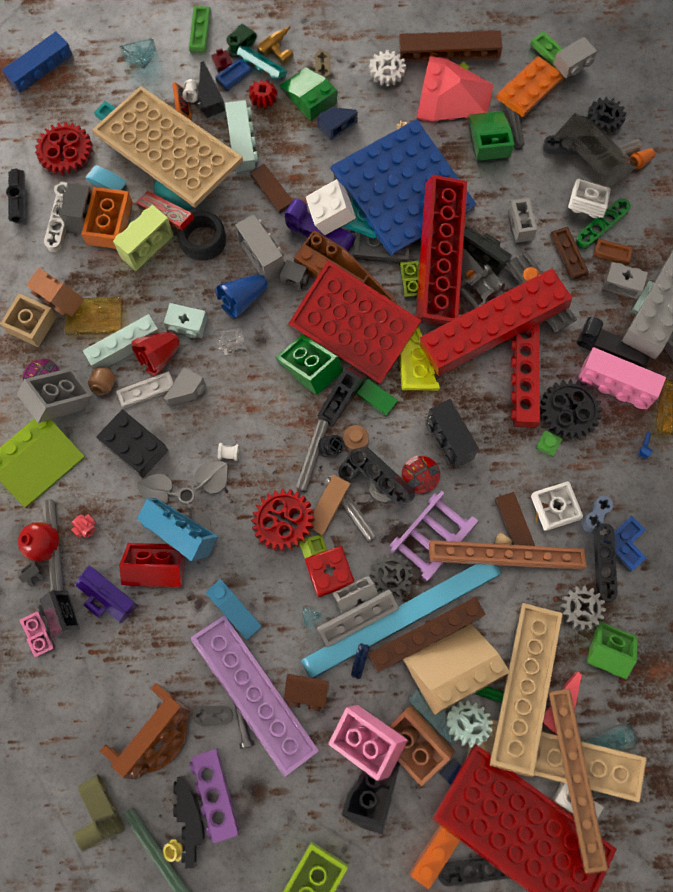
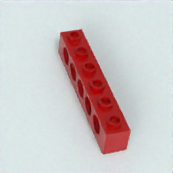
M539 324L511 339V350H514V356L511 357V367H514V374H511V385H514V391H511L510 401L514 403V409H511L510 419L514 421V427L537 428L540 423ZM521 334L527 335L528 339L523 338ZM521 351L527 352L529 356L522 355ZM520 369H526L529 373L525 374ZM521 386L527 387L529 391H523ZM520 404H526L529 409H523Z

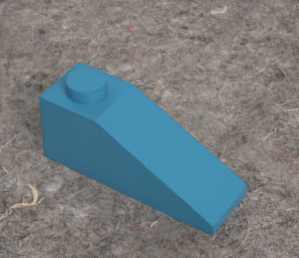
M221 579L205 592L246 640L262 627Z

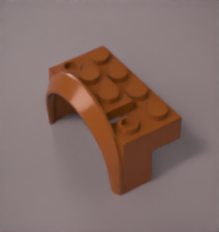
M157 683L152 686L151 691L164 702L125 750L120 754L107 744L100 750L113 763L111 767L123 778L136 780L145 773L162 769L173 761L185 742L187 720L189 719L188 714L191 711ZM165 740L164 744L160 747V749L157 752H155V746L159 743V741L163 742Z

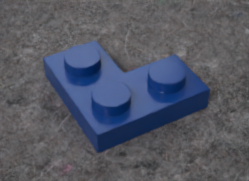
M630 516L614 531L616 557L630 571H633L647 558L633 544L646 531L633 516Z

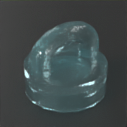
M310 606L302 609L306 628L314 626L313 621L320 619L322 616L318 611L312 612Z

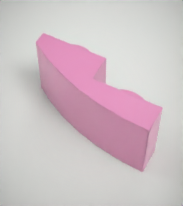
M40 610L19 620L26 633V640L34 657L54 648L51 636L46 631L45 621Z

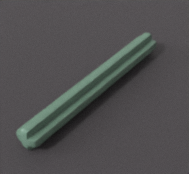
M131 808L123 815L172 890L174 892H190L172 864L166 860L163 851L136 811Z

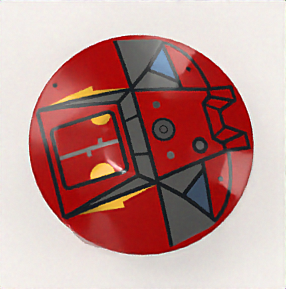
M415 456L410 458L403 466L402 479L414 489L416 494L426 493L433 490L439 483L440 469L433 459L427 456Z

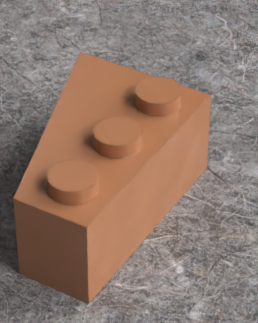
M39 267L26 284L27 287L32 289L31 294L38 299L43 297L42 301L50 307L54 304V310L62 315L67 313L72 317L84 300L83 297Z

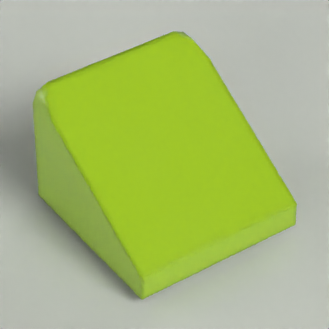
M321 534L305 538L306 542H300L304 558L327 551Z

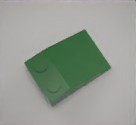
M306 67L279 85V88L310 121L318 117L322 111H326L337 104V89L326 78Z
M303 334L275 357L304 387L316 395L344 371L336 355Z

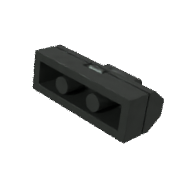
M466 225L464 227L463 250L466 249L475 260L484 266L489 265L493 272L499 274L506 267L505 263L510 261L513 255L500 247L501 242L488 233L481 235Z

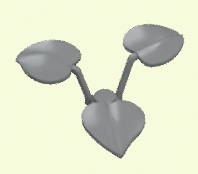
M213 461L200 466L194 475L196 482L200 485L193 489L185 487L179 492L172 493L170 492L172 490V482L163 474H154L137 482V486L145 500L147 498H158L167 504L169 496H178L179 500L188 506L190 515L185 516L210 530L208 516L204 512L194 514L191 503L195 500L194 493L203 487L206 492L211 494L218 493L224 489L227 483L228 465L226 462Z

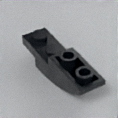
M185 776L177 777V781H174L173 793L177 795V804L173 806V816L177 817V822H185V826H182V840H185V849L182 850L181 858L182 863H185V869H190L197 866V845L205 843V828L197 797Z

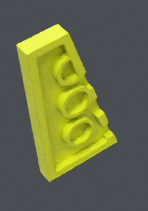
M418 326L399 356L402 390L438 391L440 386L435 379L434 369L420 347L422 333Z

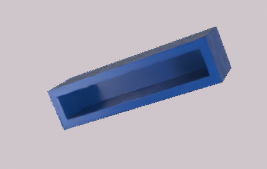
M55 31L3 68L2 71L7 81L21 93L73 54L68 42Z

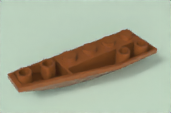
M315 230L294 256V262L306 266L307 274L315 280L329 260L392 302H396L343 247Z

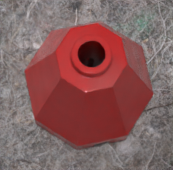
M169 331L139 337L131 341L132 345H134L132 346V351L141 366L145 364L148 367L145 369L146 372L154 376L160 373L179 349L180 342L178 336Z

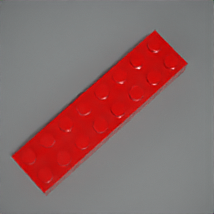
M432 175L425 184L416 317L422 320V324L443 326L459 316L467 181Z
M551 268L420 337V347L437 375L440 376L570 307L572 296L554 269Z

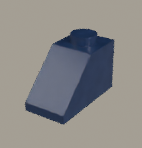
M331 107L319 114L318 128L331 141L357 123L358 111L356 109Z

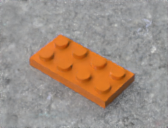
M538 56L497 93L496 99L521 117H524L563 80L564 76L559 70Z

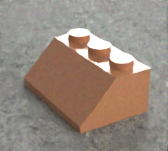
M412 704L389 726L408 740L398 762L420 786H423L455 753V750Z

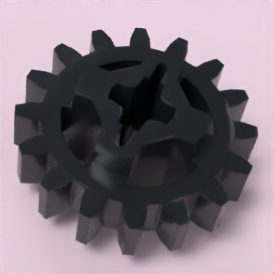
M605 97L604 100L598 98V101H593L589 107L587 119L590 120L588 124H594L592 129L598 128L599 133L602 130H605L606 134H608L609 130L615 133V130H619L626 119V112L623 111L625 107L619 106L620 101L615 103L614 98L611 101L608 100V97Z

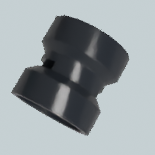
M338 435L326 436L319 440L318 449L321 454L327 456L339 454L344 449V441Z

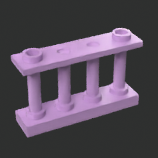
M443 491L438 495L436 493L433 494L428 501L430 503L423 513L401 538L397 536L390 544L392 547L390 553H395L399 550L421 569L423 574L420 579L425 583L430 580L444 562L425 563L403 544L411 535L429 550L430 541L416 530L422 521L426 522L444 537L446 541L462 542L478 522L473 516L469 520L463 519L442 502ZM435 506L459 525L458 528L461 530L456 535L454 533L451 534L428 515Z

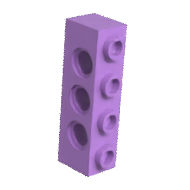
M214 749L192 756V761L189 764L192 774H196L197 783H195L197 795H201L203 804L200 805L203 818L207 817L208 826H206L208 839H212L213 843L238 836L240 830L219 750ZM206 768H210L213 771V778L210 781L203 777V772ZM212 789L219 793V799L216 802H212L208 796ZM216 811H221L224 814L225 819L223 823H217L214 820Z

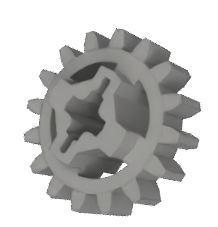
M576 586L573 588V591L569 590L566 592L569 597H562V600L565 602V604L560 605V608L565 609L562 616L568 617L565 622L571 621L572 628L579 625L581 631L585 629V626L590 630L593 629L592 624L598 626V620L604 619L601 613L605 612L606 609L602 608L601 605L605 601H599L598 598L601 594L594 595L593 588L587 591L586 586L581 587V590ZM578 595H584V596H587V597H589V598H588V599H584V598H582L581 596H578ZM570 604L573 605L572 612L570 610ZM582 605H585L586 608L582 612L580 608ZM581 617L587 621H580L577 618Z

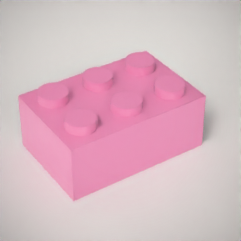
M359 705L346 707L328 744L374 779L380 781L390 777L408 740Z

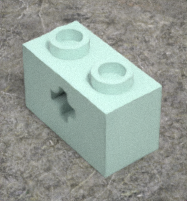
M170 303L164 319V325L166 330L172 334L181 333L189 338H202L208 318L203 310Z

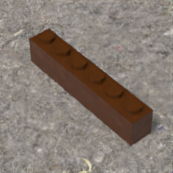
M501 30L399 34L398 45L401 59H404L405 62L429 61L430 56L448 60L500 59L503 48Z
M475 596L368 653V658L378 674L417 651L483 618L486 614Z

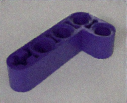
M294 198L284 214L286 226L306 238L315 230L343 247L347 252L355 240L352 233L340 227L324 235L314 225L312 215L308 213L307 205L300 199Z

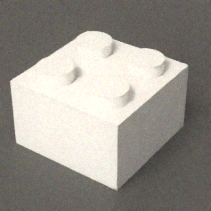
M337 179L306 196L314 225L324 235L356 218L347 190Z

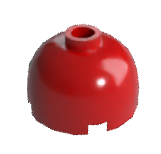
M33 522L20 531L17 542L18 549L29 560L45 562L52 558L53 555L51 554L58 548V532L49 523Z

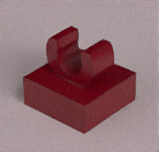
M223 48L216 50V53L211 55L217 72H221L233 64L228 51H223Z

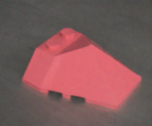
M430 56L416 119L439 122V120L449 119V121L455 120V118L469 119V114L488 113L494 84L448 59Z

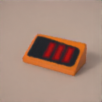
M173 82L176 111L192 120L190 102H186L182 97L185 89L176 82Z

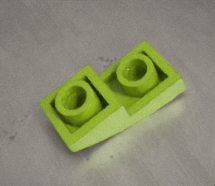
M418 261L400 262L404 297L417 296L419 280Z

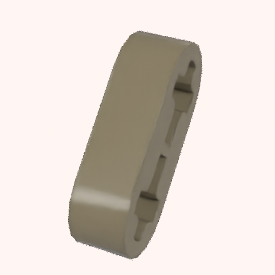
M320 50L315 54V72L329 81L331 78L330 55L327 51ZM321 70H325V75L321 74Z

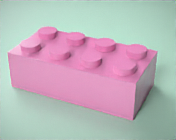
M593 347L583 363L577 381L579 380L582 385L586 383L587 387H594L603 394L613 395L620 401L630 402L639 409L647 410L659 397L666 377Z

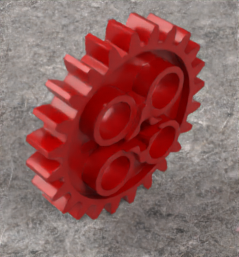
M58 122L57 127L51 125V130L45 128L46 134L40 133L42 139H37L38 144L35 145L37 150L35 153L39 163H41L43 168H47L48 172L53 170L56 175L60 171L63 176L64 172L67 171L71 175V170L77 173V167L83 169L82 163L88 164L87 158H92L90 154L93 152L91 138L85 129H81L80 125L75 127L74 123H71L68 126L67 122H65L61 126Z
M282 489L280 494L274 490V496L267 493V500L260 499L263 504L256 505L258 512L252 513L256 518L252 519L251 522L255 524L252 529L256 532V538H260L259 542L262 545L265 544L268 549L272 546L274 551H277L280 547V550L284 552L286 547L292 551L293 544L300 547L298 542L300 540L306 542L304 536H311L308 529L314 528L310 522L315 521V518L311 516L314 511L310 508V502H306L305 496L300 497L301 495L298 491L294 494L292 489H289L286 494V491ZM279 505H284L281 510L276 511ZM269 512L274 513L283 520L287 519L289 523L298 527L294 528L283 520L279 521L277 517L270 515ZM295 513H300L298 518L292 519ZM274 521L271 527H266L268 522ZM290 529L288 535H282L285 530Z

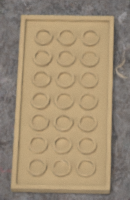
M142 86L135 90L92 129L94 135L193 207L200 204L243 162L241 155Z

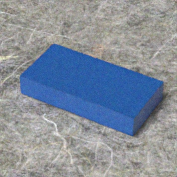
M240 58L216 75L215 80L227 91L252 73V68Z

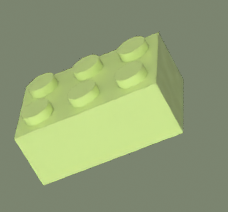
M151 205L135 221H132L122 233H119L113 240V243L120 258L133 270L137 271L174 235L168 218L155 206Z

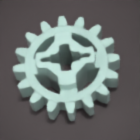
M466 701L465 705L459 702L457 707L453 706L447 716L448 722L446 723L447 727H451L448 733L456 735L454 740H462V746L467 742L470 748L475 743L478 746H481L483 742L486 743L493 731L491 728L493 721L488 720L490 714H484L485 708H477L476 702L473 706L470 705L469 701Z

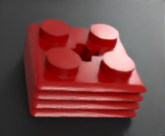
M342 546L305 558L317 597L338 591L355 582ZM327 567L335 569L332 576L324 573L327 571Z

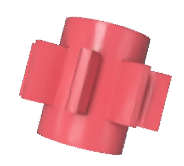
M81 514L72 521L73 528L71 531L79 539L82 536L89 538L96 531L94 526L96 522L89 514L86 516Z

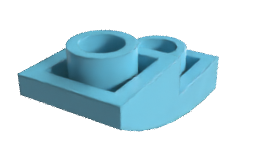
M96 165L85 178L96 187L122 190L127 183L126 180L113 172Z

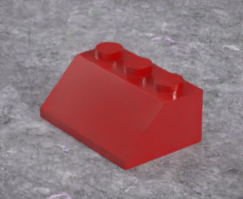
M127 543L119 564L121 585L132 587H181L185 573L186 557L170 544Z

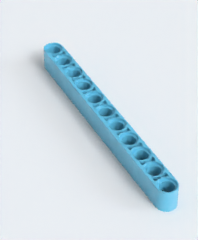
M475 564L398 606L399 609L329 647L318 650L301 660L309 677L315 678L355 656L359 644H367L369 647L377 644L498 577L502 572L498 565Z

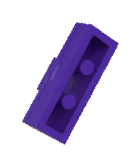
M90 565L75 583V586L89 597L84 603V607L98 618L105 612H108L118 622L122 623L138 606L137 603ZM96 599L103 604L101 608L93 603Z

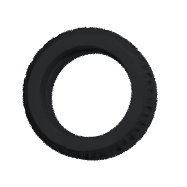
M193 212L194 219L183 230L178 228L177 231L181 249L192 259L198 261L211 260L217 257L225 247L226 233L224 225L211 212ZM200 227H209L217 232L214 239L205 245H195L188 241L190 233Z

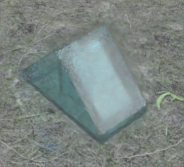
M153 38L120 46L124 60L142 69L146 68L157 53Z

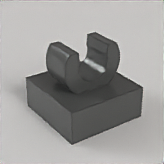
M36 561L31 562L18 572V578L21 582L27 581L31 587L34 586L31 580L32 577L36 576L39 580H43V576L39 572L40 567Z

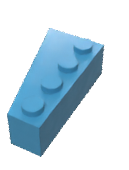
M147 498L137 517V520L145 528L153 531L190 561L209 557L219 537L158 498Z

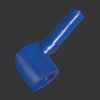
M650 432L646 433L643 446L638 452L645 459L653 452L648 447L651 437Z

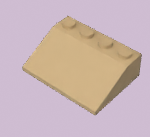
M472 624L403 659L434 716L510 673L499 653Z

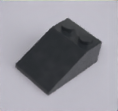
M52 590L40 599L41 605H39L42 616L46 618L47 624H45L49 636L58 638L80 629L68 591Z

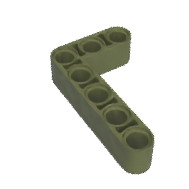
M98 774L78 786L79 793L93 822L74 832L75 841L80 850L84 852L124 832L125 826L102 778Z

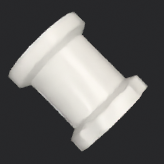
M189 79L185 82V90L182 97L186 102L193 103L197 100L199 88L197 81Z
M219 443L218 460L226 458L234 459V461L238 462L239 444L230 446Z

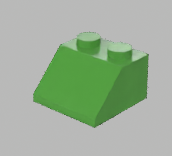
M599 621L588 650L587 663L596 668L606 670L615 676L627 679L637 662L638 637Z

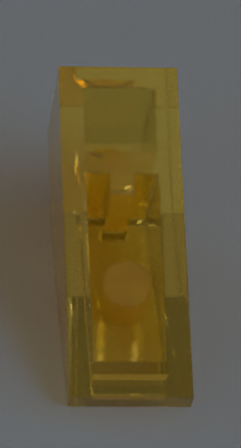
M665 379L658 400L656 426L657 432L673 435V380Z

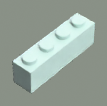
M246 100L225 103L231 149L243 157V162L235 169V172L256 169L255 163L258 162L257 151L253 152V147H256L255 136L251 137V133L254 130L253 123L249 122L248 119L252 118L250 107L246 106Z
M148 314L84 349L83 352L93 369L98 367L108 368L134 353L132 351V346L134 345H132L131 341L139 337L157 334L159 331Z

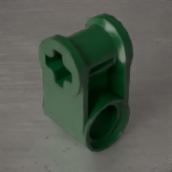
M240 24L226 38V42L229 45V55L239 57L240 55L237 54L238 48L252 46L257 39V33L246 25Z

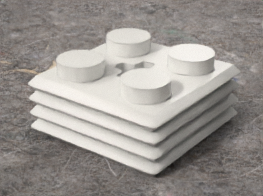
M576 179L569 208L576 213L583 212L593 218H603L608 206L611 189Z
M569 481L535 491L531 495L544 531L567 525L583 518ZM554 502L556 505L561 506L558 510L553 507ZM542 503H546L549 505L547 508L543 509Z

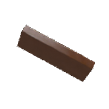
M262 164L251 171L250 176L279 214L288 209L293 200L267 166Z
M568 226L552 231L550 236L570 280L588 275L589 271Z
M511 492L496 497L495 501L509 537L512 540V545L535 546L515 493Z

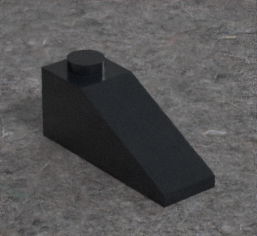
M202 61L200 64L198 88L200 102L197 104L200 112H204L206 118H209L226 110L224 100L205 62Z
M353 367L345 368L317 416L327 421L331 426H334L359 391L366 376Z

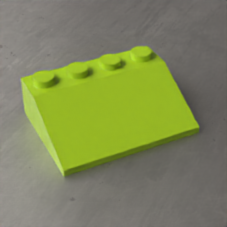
M34 418L0 447V482L27 508L81 462L85 456L52 420L38 423Z

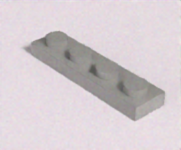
M387 590L317 627L326 647H329L399 608L391 591Z

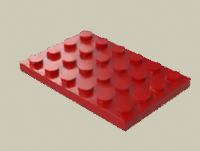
M328 260L288 324L379 384H382L422 320Z

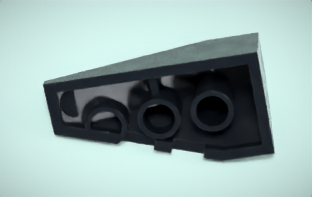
M397 761L390 777L377 781L363 771L347 794L342 816L363 829L383 835L400 763Z

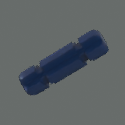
M361 643L358 645L351 672L353 678L360 679L362 677L369 652L367 644Z

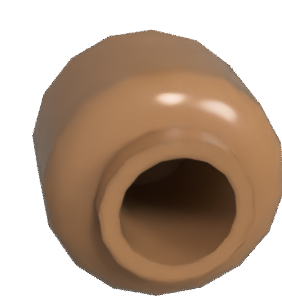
M98 367L92 371L88 380V386L96 395L108 394L113 388L116 377L111 369Z

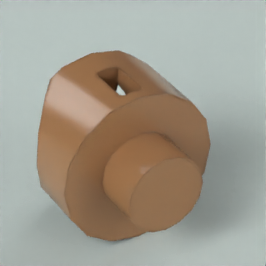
M359 425L348 427L343 434L344 447L349 451L363 446L367 447L369 441L367 430Z

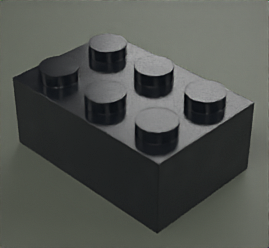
M451 399L430 408L426 426L430 433H434L438 448H442L446 455L444 457L448 465H452L456 469L473 460L479 447Z
M123 409L96 436L103 446L141 478H144L169 451L161 440Z

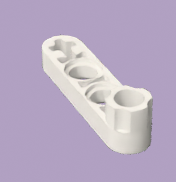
M60 182V184L54 187L56 197L44 238V244L51 252H57L62 248L67 230L62 218L57 214L59 207L63 204V192L67 189L68 184L65 182ZM61 224L62 227L60 230H53L54 225Z

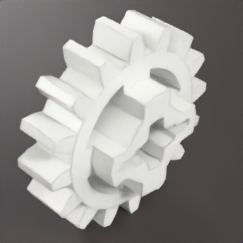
M386 50L385 54L380 51L379 56L375 54L374 59L370 60V77H374V82L380 81V85L386 83V86H389V83L395 85L396 80L401 82V77L405 76V60L401 59L400 54L396 56L395 51L391 54L388 50Z

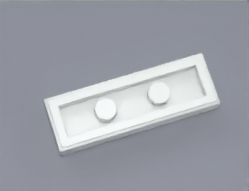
M168 371L119 389L116 392L122 408L126 409L166 394L174 382Z

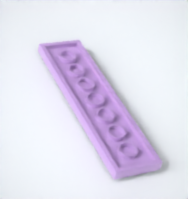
M225 615L190 638L283 777H286L319 752Z

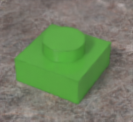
M545 430L536 448L553 457L562 438Z

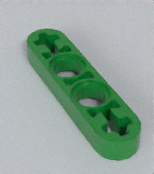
M624 198L616 200L606 209L603 218H596L578 234L576 245L581 249H587L593 245L598 238H601L627 215L631 208L630 202ZM622 206L625 207V208H622L621 210H619L618 213L616 212L617 209H618V207H622ZM605 216H613L614 221H607ZM599 226L602 231L595 232L592 227ZM589 234L590 237L588 241L583 242L582 239H585Z

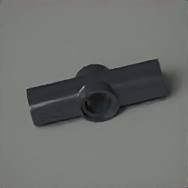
M15 168L8 172V188L6 189L8 196V219L10 222L22 223L25 221V205L27 203L25 172Z

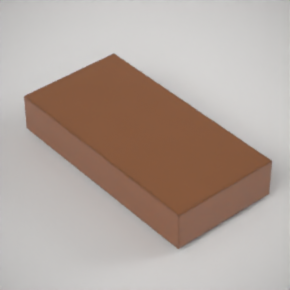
M598 238L593 257L628 266L633 247Z

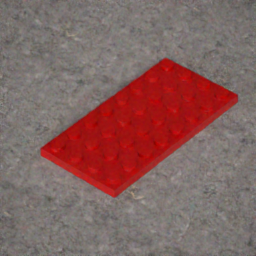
M477 744L474 745L432 819L528 892H598L607 871L585 873L574 816L515 772L490 766L491 755ZM602 838L606 862L609 868L617 849Z

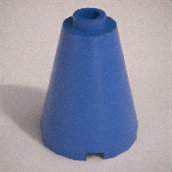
M255 274L220 284L216 287L215 292L217 299L222 300L223 305L221 307L231 318H237L267 290L268 282L263 275Z

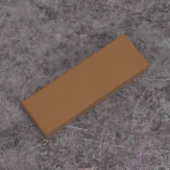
M333 474L314 513L311 515L315 518V521L310 522L314 526L312 530L323 536L325 535L351 483Z

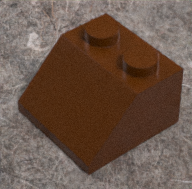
M287 674L284 701L288 702V706L300 708V704L309 705V710L320 711L321 708L326 706L329 681Z

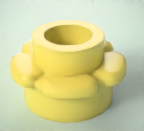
M175 839L170 840V843H167L163 849L166 860L169 862L180 861L182 859L183 846Z

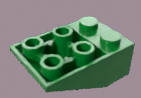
M503 111L469 114L476 161L511 157L514 141L512 130Z

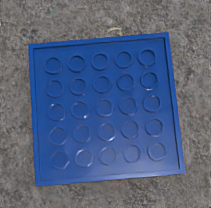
M417 119L336 162L330 168L338 181L347 190L349 197L352 198L369 226L375 231L376 236L390 256L422 238L425 184L430 177L438 175L459 179ZM468 191L465 213L476 206V202Z

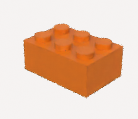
M93 187L81 233L87 245L116 249L113 240L127 228L133 205L129 191Z

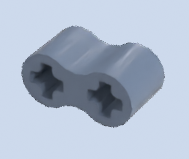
M600 496L593 502L591 512L582 520L583 530L593 533L594 527L597 524L604 523V516L613 509V501L610 497ZM591 519L594 520V526L591 525Z

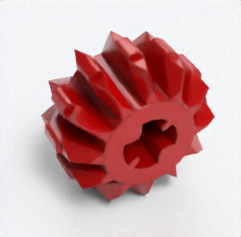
M260 78L259 82L254 81L253 85L250 86L249 99L253 106L257 105L258 109L264 107L266 110L267 106L272 107L273 103L277 101L278 91L274 83H269L268 79L264 82Z

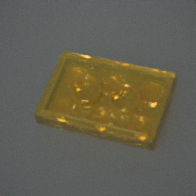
M121 296L84 298L72 317L65 313L66 335L113 334L122 329Z

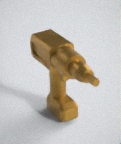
M288 26L271 36H267L257 45L258 53L266 56L273 51L283 65L286 64L294 55L290 49L282 52L279 49V42L283 40V37L291 27Z

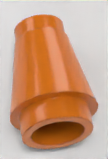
M649 148L632 153L628 159L629 166L632 169H641L655 157V151Z

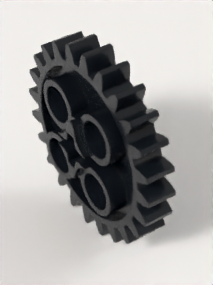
M572 379L567 384L562 380L560 385L555 382L553 388L549 387L547 392L543 394L544 399L540 401V404L544 405L540 407V411L544 412L540 418H546L543 425H550L548 431L554 429L556 430V436L562 433V439L568 435L570 440L573 439L574 435L577 439H580L582 435L586 437L589 432L592 433L595 430L594 427L599 425L597 420L602 418V415L598 413H601L603 408L597 407L601 403V401L595 400L598 394H591L593 388L587 390L586 383L580 386L579 380L576 384H573ZM573 396H578L581 401L574 400ZM555 400L561 401L563 405H557ZM579 413L584 414L586 419L580 418ZM560 418H566L568 423H563Z

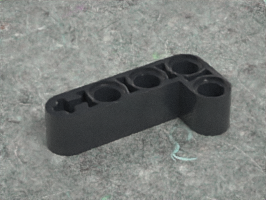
M596 317L587 318L576 342L578 346L589 351L593 347L646 369L650 359L648 355L621 342L623 337L603 330L604 323L602 320Z
M363 446L353 449L338 468V475L343 480L353 479L362 472L397 505H406L415 498L414 489L368 447ZM359 451L362 452L364 456L363 461L360 460L358 457ZM373 464L378 468L377 474L373 472ZM348 466L352 469L351 475L347 472ZM387 478L392 480V487L388 486Z
M484 858L446 862L437 876L439 881L445 886L510 879L496 867L492 874H486L485 866L489 862ZM466 866H472L474 869L471 877L463 875V870ZM458 867L460 879H458L456 874L449 875L448 880L442 876V874H445V869H448L450 873L457 872L455 868Z

